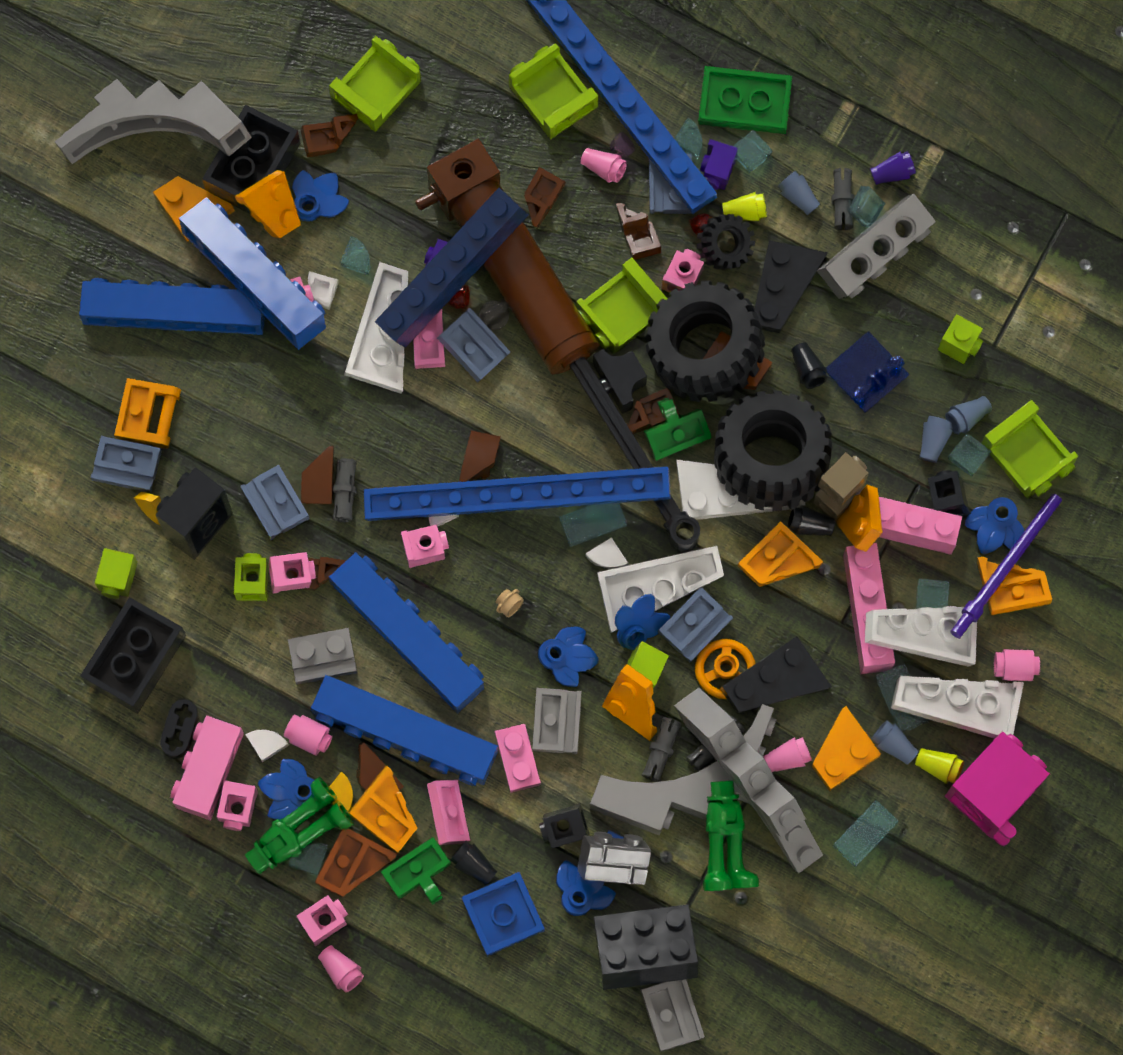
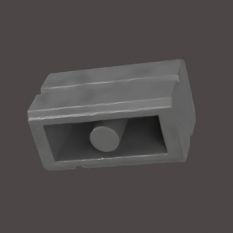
M594 832L593 836H583L578 862V872L583 880L641 885L646 883L651 849L642 837L626 834L624 839L612 838L613 836L606 832Z

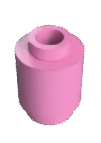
M1003 649L1002 652H995V677H1002V680L1033 681L1034 675H1039L1040 658L1034 656L1033 650Z
M295 714L290 719L284 732V737L289 739L290 744L315 756L320 751L326 752L333 736L329 735V727L304 715L299 717Z

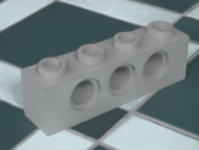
M914 193L908 195L832 257L817 272L838 299L846 296L853 298L865 288L863 283L871 277L874 280L887 270L885 267L887 262L892 258L894 261H897L909 251L906 246L915 240L918 243L931 233L929 227L936 221ZM897 222L905 228L904 237H900L896 233L895 226ZM875 241H878L883 247L881 256L877 255L873 250ZM853 259L857 260L861 265L859 275L855 274L851 269Z

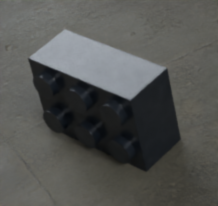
M245 105L238 118L243 122L252 138L230 156H227L219 149L202 181L206 191L251 214V211L244 204H239L236 201L235 196L276 170L285 172L301 143L298 130Z
M196 467L191 473L186 472L177 482L176 491L171 497H164L156 509L158 511L156 517L166 539L193 560L198 557L233 514L225 489Z
M129 597L80 677L89 687L138 714L185 639L186 633L180 625Z
M688 904L594 916L595 937L603 990L698 978V960Z

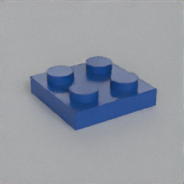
M520 872L462 897V901L487 956L545 931Z

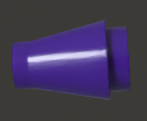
M899 151L879 165L870 168L875 185L910 179L911 175L916 174L908 151L905 153Z

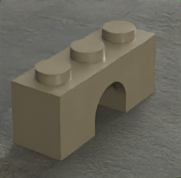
M845 452L820 478L818 487L821 490L815 495L813 503L827 516L834 518L835 523L850 506L854 496L860 494L863 490L869 474L866 471L867 466L857 456L851 457Z

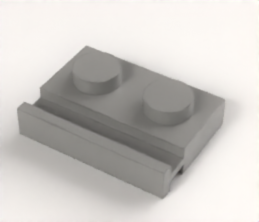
M349 628L288 639L296 685L323 680L325 675L335 678L357 673Z
M548 688L536 689L532 751L577 754L582 691L576 692Z
M686 979L664 982L641 990L660 1052L705 1038Z

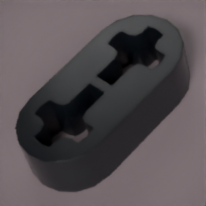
M181 699L172 704L161 736V748L166 756L172 759H178L186 755L199 719L198 709L190 700ZM184 707H188L192 717H186L181 727L179 726L180 717L176 713L177 711H183ZM178 731L180 732L179 740L183 746L176 747L175 751H171V747L167 742L168 740L173 741Z

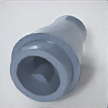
M794 171L778 185V188L782 191L780 194L804 211L807 216L820 205L803 174L799 175Z
M981 396L978 399L950 407L949 412L945 414V419L952 423L951 430L955 434L967 433L986 414L992 411V406L985 396Z
M929 416L927 422L923 423L920 459L937 463L939 455L953 432L950 421Z
M887 720L871 738L876 743V748L901 760L906 765L918 753V750L910 743L896 723L891 724Z

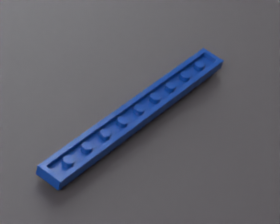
M526 0L690 212L694 214L717 199V193L568 2L566 0Z
M668 467L364 489L366 521L671 499Z

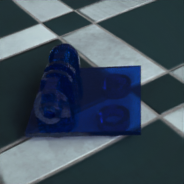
M869 331L826 367L829 376L864 413L910 375L902 367L905 364L903 359L898 355L893 357Z

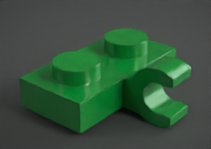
M669 397L657 402L666 422L644 431L656 461L712 438L701 409L678 417L673 400L669 399Z
M432 837L382 870L381 874L398 899H401L420 886L433 905L443 897L431 878L449 867L451 862L435 838Z

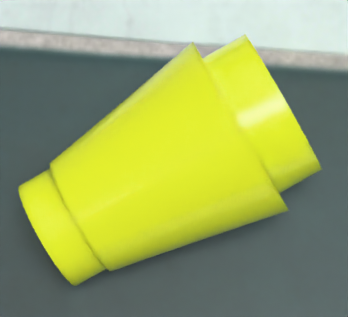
M756 192L722 203L724 215L734 214V217L740 216L744 221H760V218L767 217L764 193L756 194Z
M921 748L915 765L946 784L948 782L954 784L960 777L964 761L958 759V755Z

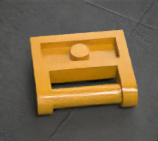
M127 378L115 429V438L149 444L163 449L169 448L171 440L168 437L176 400L180 399L181 389L175 386ZM157 395L163 396L164 401L157 433L155 434L148 432Z

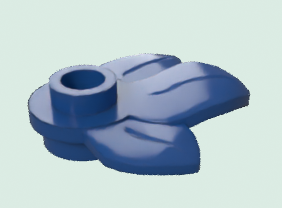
M302 170L296 176L292 188L296 196L294 203L300 220L313 221L319 216L332 218L347 208L349 200L337 195L339 186L336 173L324 174L313 180L308 172ZM306 204L314 206L311 211L303 210Z
M1005 497L994 499L989 506L976 507L968 515L965 522L967 528L978 530L977 544L982 554L991 553L1002 544L1011 550L1024 532L1023 526L1016 519L1018 510L1015 503ZM1003 506L1008 509V516L1006 518H999L997 516L996 510L999 507Z
M653 594L643 595L633 603L632 607L622 606L617 612L615 626L619 630L617 640L622 647L634 650L641 641L646 642L647 638L656 636L658 630L670 619V615L667 613L654 612L655 597Z
M567 627L560 630L555 639L546 640L540 645L538 650V658L541 664L547 669L552 670L555 680L563 686L577 687L579 683L578 672L590 670L599 662L596 653L590 647L583 644L586 631L580 627ZM550 649L557 650L559 657L553 658L550 655Z
M283 759L280 767L281 773L268 774L258 782L262 792L273 800L268 811V817L271 819L281 820L301 806L312 794L311 783L314 779L307 777L304 766L298 761ZM301 787H308L310 793L306 797H301L298 794Z
M567 860L558 869L556 883L563 892L561 903L567 913L581 916L590 909L602 910L612 903L616 893L609 887L603 886L604 881L583 880L578 872V868ZM573 896H580L583 899V902L576 903L573 900Z

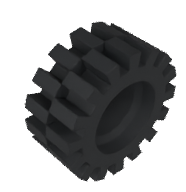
M734 214L716 216L715 218H710L707 220V224L701 226L700 229L703 232L697 235V239H701V243L697 244V249L702 248L703 252L699 255L701 259L707 258L705 263L708 266L714 265V269L726 270L740 267L741 264L749 261L747 256H752L754 252L750 247L755 246V241H750V236L755 234L753 230H747L751 225L748 222L742 223V217H734ZM722 231L730 232L735 240V247L729 254L723 253L717 244V237Z

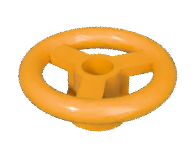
M719 639L709 643L698 654L695 662V676L699 685L706 693L719 699L727 698L721 689L715 688L709 682L719 677L734 679L741 674L738 671L739 661L735 655L731 654V649L743 656L747 669L756 664L750 650L742 643L732 639ZM722 648V653L715 659L714 669L704 673V664L707 657L713 651ZM725 663L729 664L731 671L724 672L720 666Z

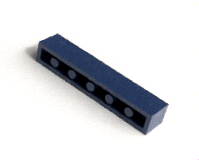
M498 188L376 319L375 323L396 343L406 348L529 214L508 194Z

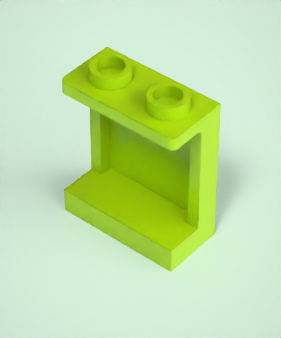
M377 36L371 40L372 47L344 78L340 80L336 77L329 85L331 98L350 113L357 114L358 119L374 132L381 127L421 82L419 65L412 58H404L397 52V48L389 40L384 39L382 41Z
M556 43L550 47L545 46L535 53L533 59L527 63L521 62L510 71L509 87L550 140L598 108L597 93L592 87L589 89L585 87L561 56L560 47Z
M631 257L622 264V271L585 300L582 298L578 299L576 307L587 325L596 333L594 336L603 349L609 348L615 354L645 331L647 327H650L648 323L650 314L652 312L657 313L656 305L661 299L667 300L668 298Z
M1033 400L1029 401L987 433L981 443L1027 499L1035 493L1038 497L1043 495L1052 487L1050 482L1057 476L1063 479L1076 468L1074 463L1078 458L1075 451L1071 454L1037 415L1039 408Z

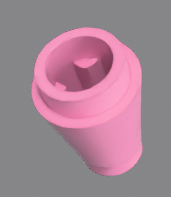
M590 148L585 149L580 161L582 165L608 183L612 181L618 183L622 179L627 167V162L622 159L621 155L592 150Z
M794 737L763 756L771 772L806 766L805 763L812 761L803 737L797 740Z
M332 945L325 948L318 956L337 989H342L347 993L362 981L364 975L360 971L361 967Z

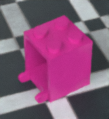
M1003 731L955 781L945 797L991 839L993 838L999 845L1006 846L1010 839L1016 835V828L1008 820L1039 788L1050 773L1046 771L1047 766L1039 757L1035 755L1030 756L1022 749L1023 744L1017 737L1012 734L1006 735Z

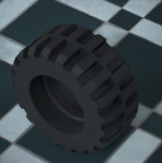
M701 281V285L696 286L693 282L684 284L685 289L678 291L676 288L671 291L669 299H661L656 305L658 312L650 314L648 319L650 327L645 329V339L647 341L645 346L648 356L662 383L668 389H673L676 395L684 398L688 394L691 401L700 402L702 397H707L708 402L717 401V396L725 394L726 398L734 395V389L737 387L743 389L749 384L747 378L749 376L755 377L759 371L757 363L763 362L765 336L758 315L750 300L744 298L743 293L736 288H732L730 291L728 284L717 282V285L714 286L711 281ZM717 323L732 330L731 338L726 347L713 357L696 360L684 357L679 353V347L683 338L692 329L700 325Z
M773 390V394H766L765 391L756 392L753 398L747 395L739 399V406L732 404L726 410V416L721 417L715 438L714 466L717 469V477L720 483H726L725 490L731 496L737 494L739 502L744 505L749 503L755 504L754 509L764 510V507H772V511H782L783 506H788L789 509L798 507L800 500L807 502L814 497V491H820L818 487L820 478L830 469L832 433L830 426L825 424L826 418L820 411L814 412L815 405L808 400L802 402L799 400L800 396L790 393V396L782 395V391ZM777 436L792 442L799 449L801 455L790 463L772 466L753 459L747 453L745 447L760 437Z

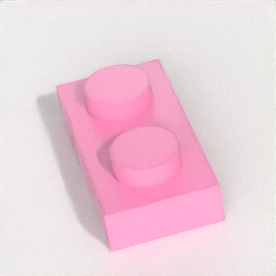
M442 309L413 339L415 369L445 367L444 346L437 339L443 333Z
M525 724L495 731L510 793L541 785Z
M440 780L428 783L427 787L439 845L463 844L465 841H470L458 780Z

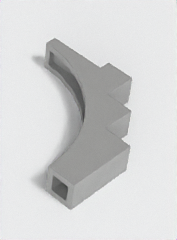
M116 79L94 97L99 106L66 131L55 143L66 159L73 164L92 150L110 141L137 133L170 131L197 136L215 145L227 156L233 154L252 137L243 122L202 81L178 99L160 80L147 88L139 97L135 98Z
M697 688L674 706L685 726L707 748L742 791L771 832L792 868L799 874L822 857L823 854L804 821L806 817L796 799L776 781L765 759L745 741L734 719L700 688Z
M762 704L752 726L743 736L745 741L762 757L766 749L760 746L764 735L771 736L777 720L771 717L774 708ZM718 761L697 773L675 780L653 783L623 781L601 775L590 802V809L660 836L662 828L669 829L675 812L671 811L670 807L706 820L707 796H711L710 782L732 779ZM734 782V794H739L737 799L750 804Z

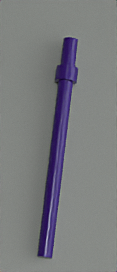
M1052 494L974 600L968 601L962 609L961 613L963 615L950 631L954 637L960 639L971 623L978 621L984 612L983 607L1062 502L1058 495Z

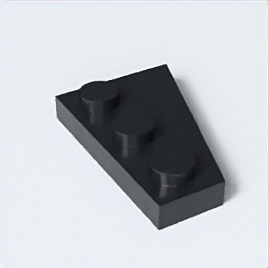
M769 240L754 308L762 330L776 333L782 331L803 293L812 282L817 270L826 259L828 252Z
M796 636L723 685L720 689L736 713L739 714L761 708L762 704L769 706L811 693L829 690L832 686Z

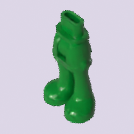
M321 777L316 778L311 783V796L301 806L281 820L276 819L273 821L271 827L264 833L261 839L254 842L255 847L245 854L247 860L258 874H261L269 867L274 869L277 867V864L292 857H299L305 847L327 831L335 827L346 830L354 825L344 805L341 802H337L307 828L298 834L295 832L294 829L337 800L336 794Z
M734 781L710 782L711 796H707L708 808L705 828L709 836V857L703 889L704 891H722L733 888L758 887L759 878L757 874L747 871L743 864L742 839L745 822L740 802L733 800L739 798V794H734ZM724 836H726L727 842L726 871L723 854Z

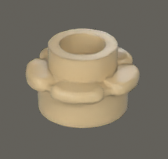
M509 589L503 591L496 600L498 604L496 611L503 613L506 617H511L524 602V599L519 595V590L515 589L511 592Z

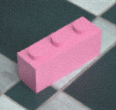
M879 497L882 524L880 538L952 554L957 543L962 516Z
M207 715L203 723L199 722L193 735V740L196 741L192 752L187 751L182 763V769L185 770L181 781L176 780L171 791L170 798L174 799L173 805L176 809L208 820L212 819L223 790L224 781L227 780L244 735L241 727Z

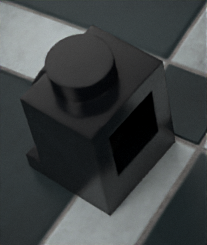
M944 470L938 472L934 477L928 478L934 510L958 516L971 514L963 480L957 470Z
M581 803L546 813L542 818L543 822L539 823L543 840H549L551 848L582 840L584 835H589ZM560 820H567L569 828L565 830L560 829L558 822Z

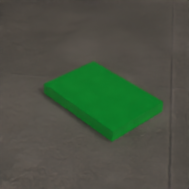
M705 66L698 124L786 134L792 76Z

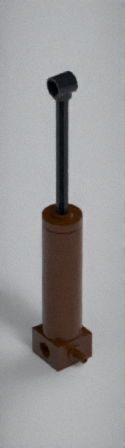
M479 138L427 166L428 188L431 192L417 199L415 204L422 211L437 202L449 222L455 219L460 228H462L498 188L502 189L500 186V171ZM522 222L483 264L550 373L555 375L572 370L632 468H654L587 361L598 349L599 342L527 227ZM672 496L671 499L653 500L666 521L663 526L669 534L670 545L678 552L686 553L692 551L697 546L700 537V526L696 519L689 516L686 511L681 512ZM686 528L692 532L693 536L690 539L683 540L677 536L676 532L679 529Z

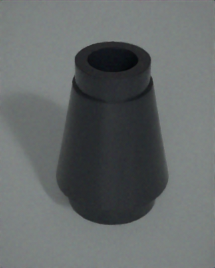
M806 342L795 345L791 352L800 383L804 384L807 389H813L825 383L828 378L826 375L827 368Z
M803 505L792 508L788 520V528L794 531L795 535L831 536L835 526L834 518H830Z
M465 841L450 858L455 864L454 868L482 882L485 886L497 873V870L493 868L492 864L474 843L471 845Z

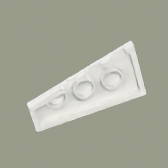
M379 262L344 376L401 394L403 392L404 347L389 337L375 321L408 286V271Z
M676 460L682 512L686 511L689 516L696 520L772 512V507H764V510L754 509L755 504L749 503L744 505L738 501L739 496L737 494L731 496L725 490L726 483H720L714 464ZM800 500L798 507L801 505L805 506V502ZM788 506L782 507V510H791Z
M713 546L597 572L610 633L618 630L615 626V616L622 606L632 607L633 603L643 595L653 594L656 611L698 590L700 587H704L722 578L724 573L718 547Z
M947 606L943 608L925 607L908 610L906 608L872 610L866 613L865 643L969 667L975 665L977 622H972L963 636L958 639L950 631L963 615L961 611L964 607Z
M900 676L896 682L891 708L995 739L1002 731L1006 735L1014 734L1024 682L999 683V681L992 680L976 682L968 681V679L940 680V678Z

